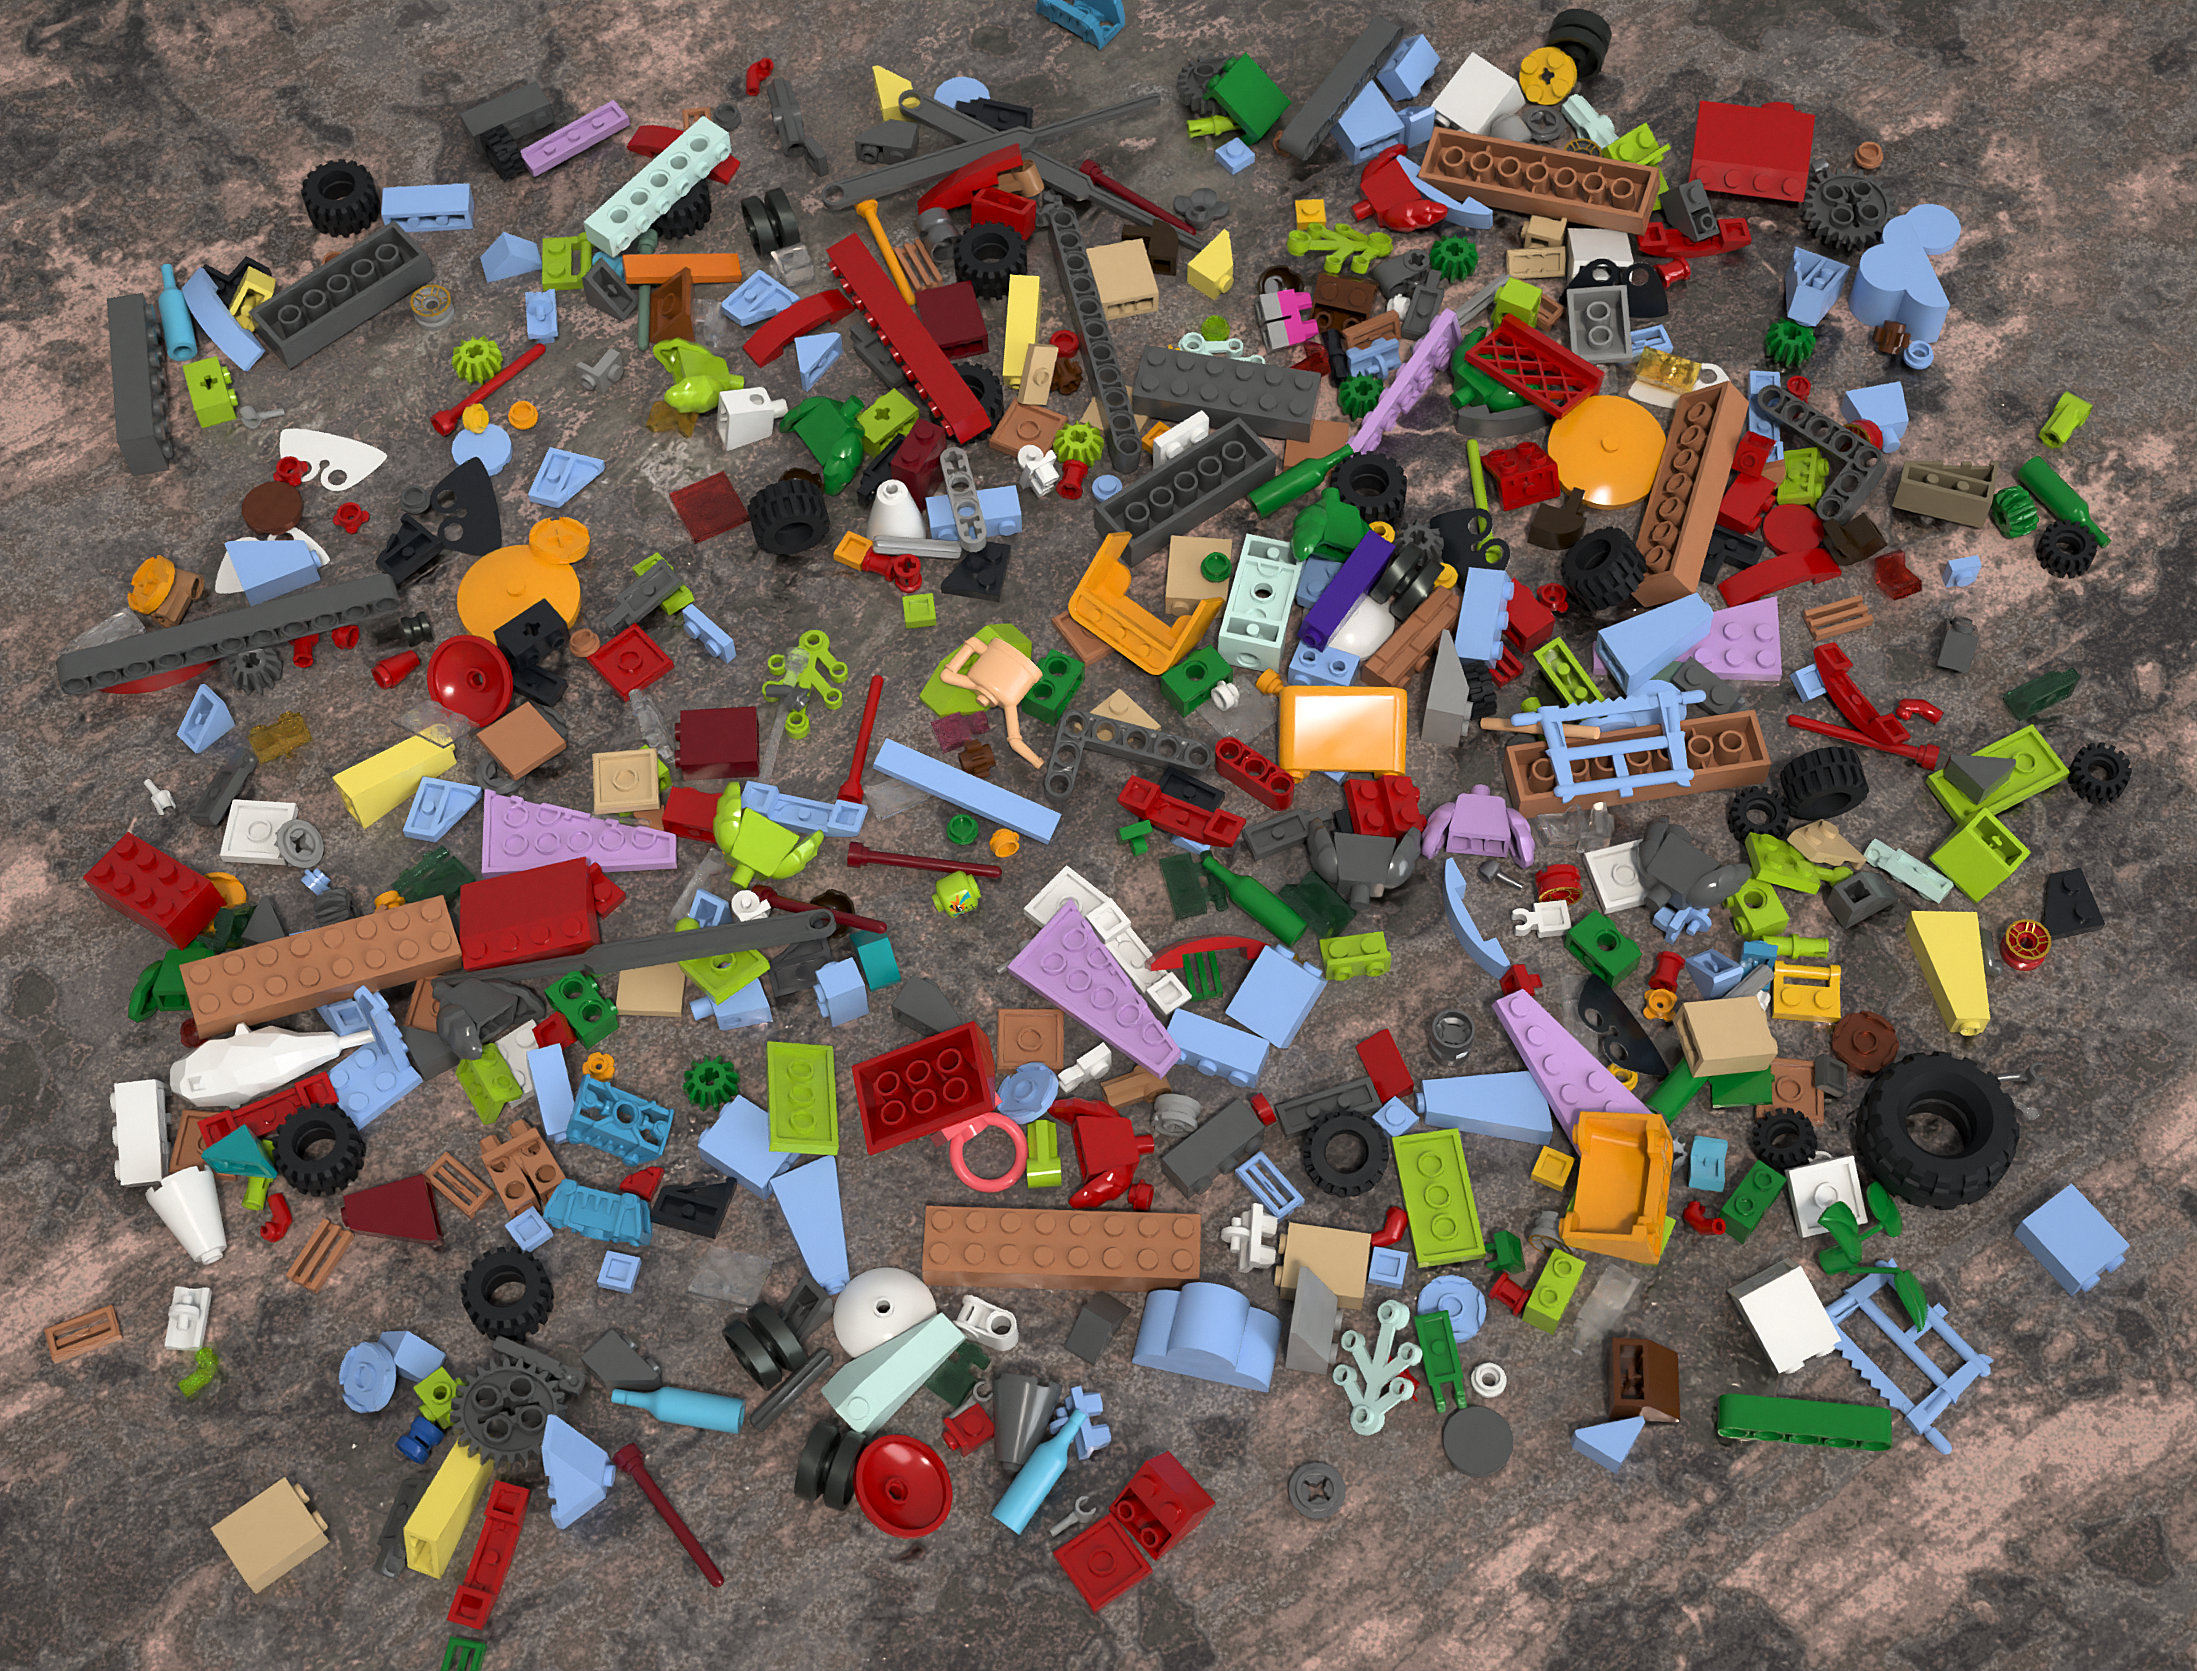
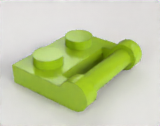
M586 232L572 237L543 238L542 286L544 291L554 289L555 291L584 289L582 277L592 267V248L595 246L588 241ZM580 250V273L573 275V251Z

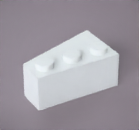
M156 1079L114 1084L115 1093H111L110 1096L111 1109L113 1113H116L117 1126H114L112 1131L114 1145L119 1150V1160L115 1161L116 1179L120 1180L121 1185L126 1187L161 1184L160 1180L170 1175L168 1169L171 1161V1143L167 1142L166 1125L172 1124V1114L165 1113V1096H172L171 1085Z

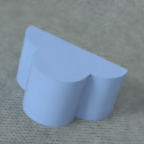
M1905 214L1891 219L1884 227L1879 245L1869 248L1862 255L1849 294L1848 305L1853 316L1866 325L1883 327L1884 320L1899 322L1906 325L1905 332L1911 334L1910 341L1932 343L1938 340L1950 303L1908 215Z
M1194 1282L1184 1285L1181 1292L1174 1290L1152 1291L1147 1295L1132 1363L1268 1393L1282 1331V1322L1266 1311L1250 1307V1301L1240 1292L1218 1284Z

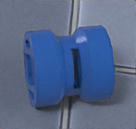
M417 1416L410 1424L411 1430L409 1433L402 1435L395 1443V1446L417 1464L424 1465L430 1457L429 1451L431 1448L438 1446L445 1435L431 1422L421 1416Z

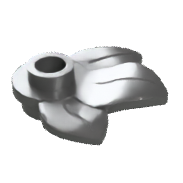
M1209 188L1196 189L1191 197L1176 196L1174 198L1176 212L1185 215L1188 224L1196 230L1207 229L1213 219L1224 217L1230 211V204L1217 201L1215 191Z

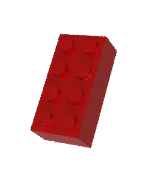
M127 832L82 877L100 901L181 951L227 905V902L210 880L130 832Z

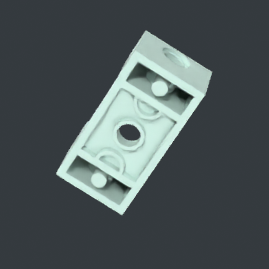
M1246 534L1218 640V653L1229 665L1262 672L1272 668L1275 672L1279 673L1285 650L1286 629L1306 564V559L1299 562L1294 557L1293 551L1290 549V542ZM1264 589L1269 591L1271 596L1259 598L1255 595V592Z

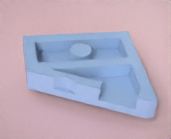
M759 269L719 305L720 311L743 327L775 316L800 301L801 298Z
M549 447L528 493L529 501L553 508L561 507L604 471V460Z
M1310 554L1296 593L1298 605L1312 609L1344 564Z
M422 776L403 829L405 837L436 843L482 798V788Z

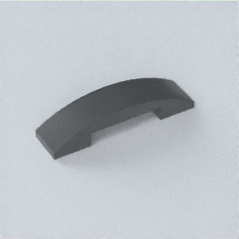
M1568 387V391H1574L1573 387ZM1550 399L1551 402L1559 407L1565 405L1564 400ZM1485 404L1458 410L1455 430L1457 433L1474 437H1509L1540 429L1554 422L1557 418L1535 404L1491 414Z

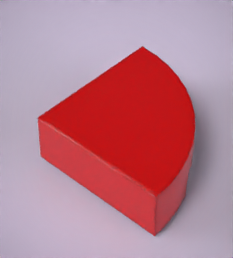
M648 1167L646 1170L628 1175L620 1184L619 1190L622 1193L637 1195L640 1199L651 1203L665 1175L664 1169Z

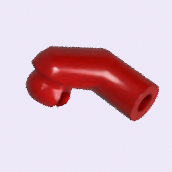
M764 57L748 67L746 71V93L748 95L756 96L760 93V82L769 77L774 68V63L771 59Z
M1903 698L1898 702L1900 705L1895 709V714L1903 720H1909L1911 715L1915 713L1934 725H1937L1944 714L1942 710L1923 699Z
M282 1193L273 1194L267 1199L273 1217L270 1222H266L265 1226L260 1228L261 1237L271 1243L283 1239L293 1221Z
M1394 1206L1389 1208L1386 1212L1388 1217L1384 1229L1371 1233V1251H1374V1246L1383 1248L1395 1244L1402 1239L1408 1225V1216L1400 1207Z

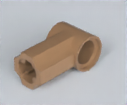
M1025 159L1023 160L1024 165L998 172L999 183L990 187L1012 194H1021L1022 197L1028 198L1039 194L1045 185L1034 160Z
M175 568L174 581L167 597L151 614L153 621L164 628L179 625L191 601H197L202 595L204 577L201 574Z
M1137 1065L1128 1074L1100 1083L1105 1103L1111 1105L1116 1110L1141 1101L1155 1103V1099L1159 1095L1171 1094L1172 1092L1166 1075L1160 1080L1140 1065Z

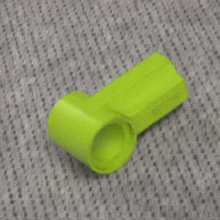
M2066 391L2055 406L2053 415L2039 433L2043 445L2050 449H2061L2074 430L2081 428L2093 409V405Z
M1035 1120L1033 1123L1027 1124V1145L1029 1149V1158H1026L1028 1189L1062 1187L1061 1160L1057 1153L1056 1123L1048 1120Z

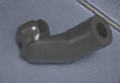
M1980 930L1985 976L1998 977L2002 973L2003 963L2000 960H1995L1993 935L1989 930Z

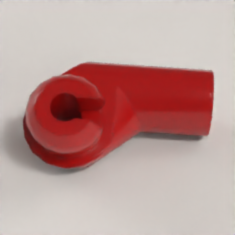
M1690 1201L1687 1208L1683 1209L1684 1220L1699 1235H1721L1725 1232V1221L1721 1218H1705L1703 1215L1706 1209L1705 1206H1700V1202Z

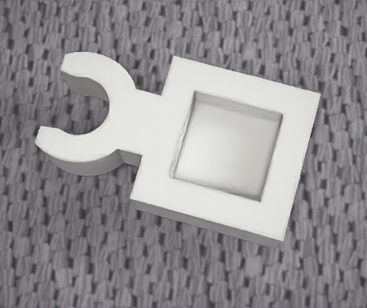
M1566 900L1534 903L1533 912L1518 908L1513 910L1511 914V920H1522L1525 922L1524 925L1515 926L1514 935L1525 936L1531 930H1537L1538 938L1567 935V932L1572 929Z
M1104 1042L1077 1059L1075 1066L1067 1068L1058 1074L1060 1079L1059 1086L1065 1094L1075 1089L1082 1081L1085 1084L1093 1078L1095 1080L1099 1079L1109 1071L1111 1051Z

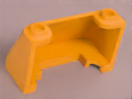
M1300 685L1281 689L1278 704V766L1293 777L1295 784L1302 783L1305 778L1310 776L1311 771L1374 772V778L1377 780L1382 775L1406 776L1407 691L1396 687Z
M1580 1111L1579 1123L1574 1124L1572 1131L1573 1143L1578 1144L1582 1154L1574 1211H1568L1565 1218L1560 1219L1559 1237L1569 1247L1637 1263L1657 1265L1661 1256L1673 1163V1140L1662 1114Z

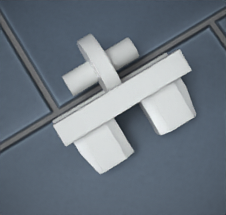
M1026 445L1020 449L1017 455L1018 465L1023 469L1019 483L1023 489L1031 486L1038 498L1051 492L1055 487L1053 483L1059 478L1058 473L1053 467L1056 455L1052 450L1048 451L1044 457L1038 447Z
M748 890L735 894L731 903L732 911L737 916L736 922L767 918L771 910L767 900L760 903L758 896Z
M1253 1203L1251 1210L1241 1213V1218H1232L1231 1226L1221 1230V1239L1230 1243V1252L1238 1253L1237 1272L1248 1273L1254 1267L1269 1268L1275 1263V1248L1261 1245V1236L1271 1238L1275 1235L1278 1218L1263 1213L1262 1204Z
M175 1287L172 1306L169 1307L168 1312L169 1323L164 1345L167 1350L202 1351L212 1294L210 1288L191 1289Z

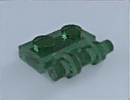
M441 845L435 851L429 850L422 856L423 860L412 869L406 868L399 874L400 878L392 883L391 886L399 894L408 887L411 889L403 895L408 904L443 895L447 906L460 895L461 885L476 882L474 875L455 856L443 863L442 861L450 854ZM430 870L434 871L422 881L419 880Z
M1211 850L1202 851L1199 854L1201 862L1196 863L1193 862L1190 852L1159 859V867L1176 921L1207 914V901L1214 902L1218 912L1229 908L1226 899L1229 896L1226 886L1202 866L1203 861L1209 855L1213 857ZM1198 877H1207L1209 886L1201 888Z
M965 1340L955 1349L957 1353L962 1355L958 1362L955 1364L947 1358L923 1383L925 1387L955 1408L960 1407L978 1381L967 1373L971 1365L975 1364L984 1371L991 1362V1358L982 1353L980 1346L974 1342L969 1344Z

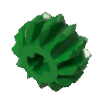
M1456 233L1452 238L1443 235L1440 241H1434L1432 245V250L1429 253V265H1431V269L1442 272L1440 280L1448 278L1451 284L1455 279L1464 282L1467 276L1473 275L1478 264L1479 256L1478 252H1476L1475 243H1468L1467 236L1462 239L1457 238Z
M1781 317L1777 323L1771 324L1765 335L1764 346L1767 348V356H1774L1775 364L1780 361L1785 362L1786 368L1791 362L1799 367L1803 360L1808 361L1815 347L1816 337L1813 336V328L1802 326L1796 323L1795 319L1791 318L1787 321Z
M1360 371L1356 378L1348 375L1346 381L1342 382L1339 386L1337 399L1338 407L1342 408L1343 416L1352 415L1351 418L1354 422L1357 418L1364 419L1369 411L1373 412L1379 404L1378 400L1382 391L1386 388L1383 387L1382 378L1374 380L1372 373L1366 377Z
M2020 485L2009 488L2006 487L1993 495L1991 504L1993 512L1991 515L1994 517L1995 524L1999 526L2002 534L2012 539L2020 536L2023 537L2037 529L2039 517L2036 512L2038 509L2034 505V500L2029 497L2027 490H2023Z
M704 1055V1063L699 1064L692 1060V1071H685L683 1076L686 1082L682 1087L684 1093L689 1095L688 1101L692 1106L699 1103L700 1110L704 1112L709 1105H712L713 1110L718 1113L720 1103L726 1104L731 1102L730 1096H738L739 1089L737 1084L740 1082L739 1074L734 1072V1065L730 1061L724 1063L720 1055L714 1061H710L709 1056ZM714 1081V1085L709 1086L708 1083Z

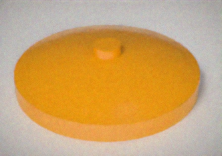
M1597 395L1588 397L1561 420L1556 419L1548 437L1546 453L1557 463L1560 488L1569 497L1573 488L1576 487L1585 490L1583 503L1588 504V507L1602 510H1617L1633 506L1651 494L1667 440L1658 421L1641 405L1619 396Z
M513 545L497 549L485 555L467 571L458 589L457 609L463 627L468 634L486 638L497 646L493 631L543 598L566 621L569 631L579 615L582 595L577 575L570 564H551L533 555L529 545Z

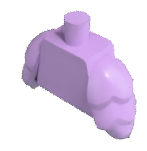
M1482 784L1473 786L1471 794L1462 793L1458 795L1456 803L1448 802L1438 807L1428 818L1427 826L1421 835L1423 842L1421 853L1428 860L1437 856L1447 841L1446 852L1507 858L1509 851L1515 864L1526 869L1534 863V850L1536 847L1530 834V826L1524 816L1513 808H1506L1505 800L1502 797L1490 796L1489 787Z

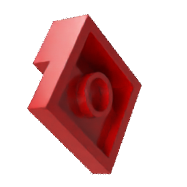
M1382 775L1378 781L1349 779L1344 784L1355 834L1396 838V844L1401 843L1413 826L1421 831L1422 835L1426 828L1427 820L1424 814L1419 813L1417 803L1420 799V791L1417 786H1413L1411 777Z

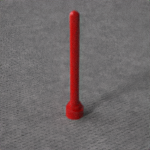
M542 343L536 344L451 410H439L431 416L430 422L434 429L441 436L446 437L455 430V425L458 423L457 420L463 416L466 407L479 404L543 355L546 351L545 345Z
M874 675L871 679L848 780L839 787L837 795L839 800L862 804L864 791L860 781L884 682L881 675Z
M1791 714L1787 717L1789 726L1915 759V763L1921 764V768L1933 771L1935 768L1940 746L1927 743V746L1920 745V747L1904 743L1888 746L1872 739L1863 732L1796 714Z

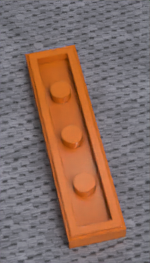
M737 253L622 255L621 261L626 284L665 283L684 267L691 269L693 283L741 282L742 278Z

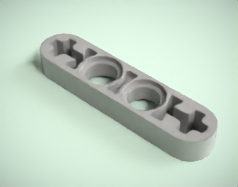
M950 447L945 449L940 456L941 472L960 544L966 551L977 552L982 550L987 544V531L968 457L961 448ZM950 460H956L958 472L954 473ZM964 482L969 487L965 491L958 492L952 489V486L955 483ZM963 507H971L975 510L971 516H962L958 512ZM971 526L974 527L975 536L977 537L975 540H972L969 536V527Z

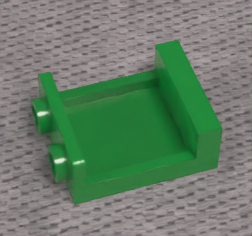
M1245 52L1237 59L1232 56L1222 65L1221 68L1224 72L1220 76L1216 74L1206 83L1205 86L1208 90L1202 95V98L1206 101L1210 97H1214L1245 131L1240 140L1248 147L1267 132L1292 102Z

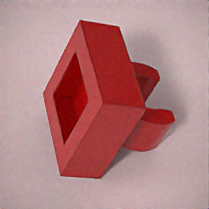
M1525 964L1512 965L1499 980L1505 997L1521 989H1524L1533 997L1535 996L1534 988L1543 987L1539 974L1528 975Z
M558 1011L532 1029L539 1048L560 1043L561 1049L564 1051L565 1048L577 1041L573 1028L569 1026L565 1014Z

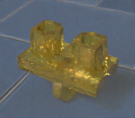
M289 710L279 715L278 722L268 727L260 724L250 729V735L247 738L260 764L282 754H285L287 759L294 757L291 752L292 749L313 740L300 712L294 714Z

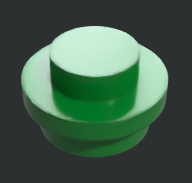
M1211 553L1201 564L1202 575L1211 582L1225 581L1232 572V564L1223 553Z
M966 814L954 816L948 822L946 828L949 840L956 845L972 843L977 838L979 832L977 822Z

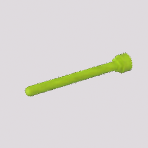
M1470 439L1467 441L1466 447L1476 508H1482L1489 512L1478 442L1475 439ZM1477 516L1479 530L1482 533L1486 528L1487 522L1484 517ZM1492 530L1484 540L1478 542L1476 551H1479L1485 542L1495 538L1493 537ZM1498 545L1491 546L1486 552V560L1489 563L1497 562L1502 557L1501 546Z

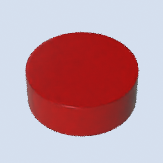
M1059 330L1050 338V344L1058 347L1056 358L1065 357L1071 359L1079 351L1078 336L1072 331Z
M1261 1092L1250 1098L1249 1102L1255 1115L1265 1127L1277 1122L1272 1108Z

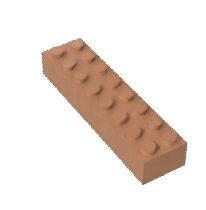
M1436 126L1434 127L1418 175L1420 180L1454 200L1465 202L1470 196L1485 206L1558 220L1567 218L1569 222L1645 236L1660 188L1658 167Z
M1730 381L1680 395L1636 542V547L1646 560L1647 571L1643 574L1645 576L1643 582L1638 584L1639 588L1631 594L1644 607L1678 600L1696 592L1749 406V401Z
M1755 710L1680 721L1681 731L1686 732L1684 741L1687 766L1694 771L1693 779L1689 780L1690 787H1681L1676 782L1632 788L1633 796L1620 798L1619 790L1577 795L1570 802L1562 804V797H1556L1554 794L1557 782L1549 756L1545 752L1549 749L1547 741L1507 746L1502 767L1513 809L1520 812L1525 819L1765 783L1771 761ZM1661 724L1601 732L1598 739L1567 737L1565 741L1567 748L1663 736ZM1667 748L1623 754L1629 776L1671 770ZM1611 756L1569 761L1574 783L1616 777Z
M440 895L179 965L198 1036L201 1040L236 1030L237 1023L244 1022L247 1026L353 998L355 991L363 985L372 993L462 968V953L444 896Z
M926 1206L922 1260L923 1282L925 1285L1124 1292L1174 1290L1181 1292L1184 1285L1199 1282L1201 1214Z

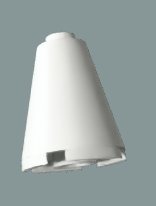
M898 480L883 482L877 489L866 528L867 539L873 541L876 535L926 539L927 527L925 520L906 485Z
M204 1165V1171H199L198 1166L178 1171L160 1180L162 1187L154 1192L152 1187L147 1190L145 1196L148 1203L195 1262L202 1261L204 1265H207L223 1257L222 1252L227 1248L214 1175L209 1165Z

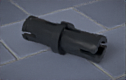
M1327 329L1329 338H1327L1325 331L1321 334L1325 350L1324 364L1329 368L1331 385L1339 388L1343 382L1342 379L1345 382L1348 377L1346 367L1347 354L1342 349L1339 330Z

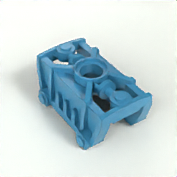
M1037 0L1035 6L1037 14L1041 13L1048 17L1051 23L1062 25L1082 37L1084 42L1087 43L1089 41L1096 45L1099 50L1110 42L1125 25L1122 0H1072L1073 5L1063 0ZM1109 21L1114 26L1104 25L1101 27L1100 22Z
M589 1074L583 1075L572 1110L573 1113L570 1116L566 1129V1140L571 1144H581L583 1142L622 1158L621 1162L628 1167H635L638 1164L652 1161L662 1156L674 1110L656 1105L657 1102L653 1100L646 1101L612 1087L610 1082H600L591 1078ZM595 1107L599 1109L598 1113L606 1118L595 1121L579 1113L581 1109L588 1110ZM617 1110L631 1116L628 1124L619 1121L616 1114ZM645 1128L649 1129L651 1136L658 1139L657 1146L644 1141L639 1131L642 1132Z
M564 1179L558 1184L546 1204L543 1214L544 1220L551 1224V1227L559 1229L561 1227H569L574 1234L580 1232L582 1236L606 1242L613 1240V1243L617 1244L621 1241L628 1242L629 1245L639 1247V1245L648 1246L653 1235L652 1222L650 1220L652 1210L649 1202L641 1200L637 1195L630 1193L618 1195L580 1186L578 1182Z

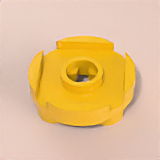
M1543 47L1536 49L1522 60L1519 73L1520 85L1527 99L1531 102L1541 105L1561 102L1575 86L1577 80L1575 63L1569 55H1566L1559 48ZM1545 68H1548L1549 72H1554V78L1550 79V84H1547L1546 80L1542 79Z

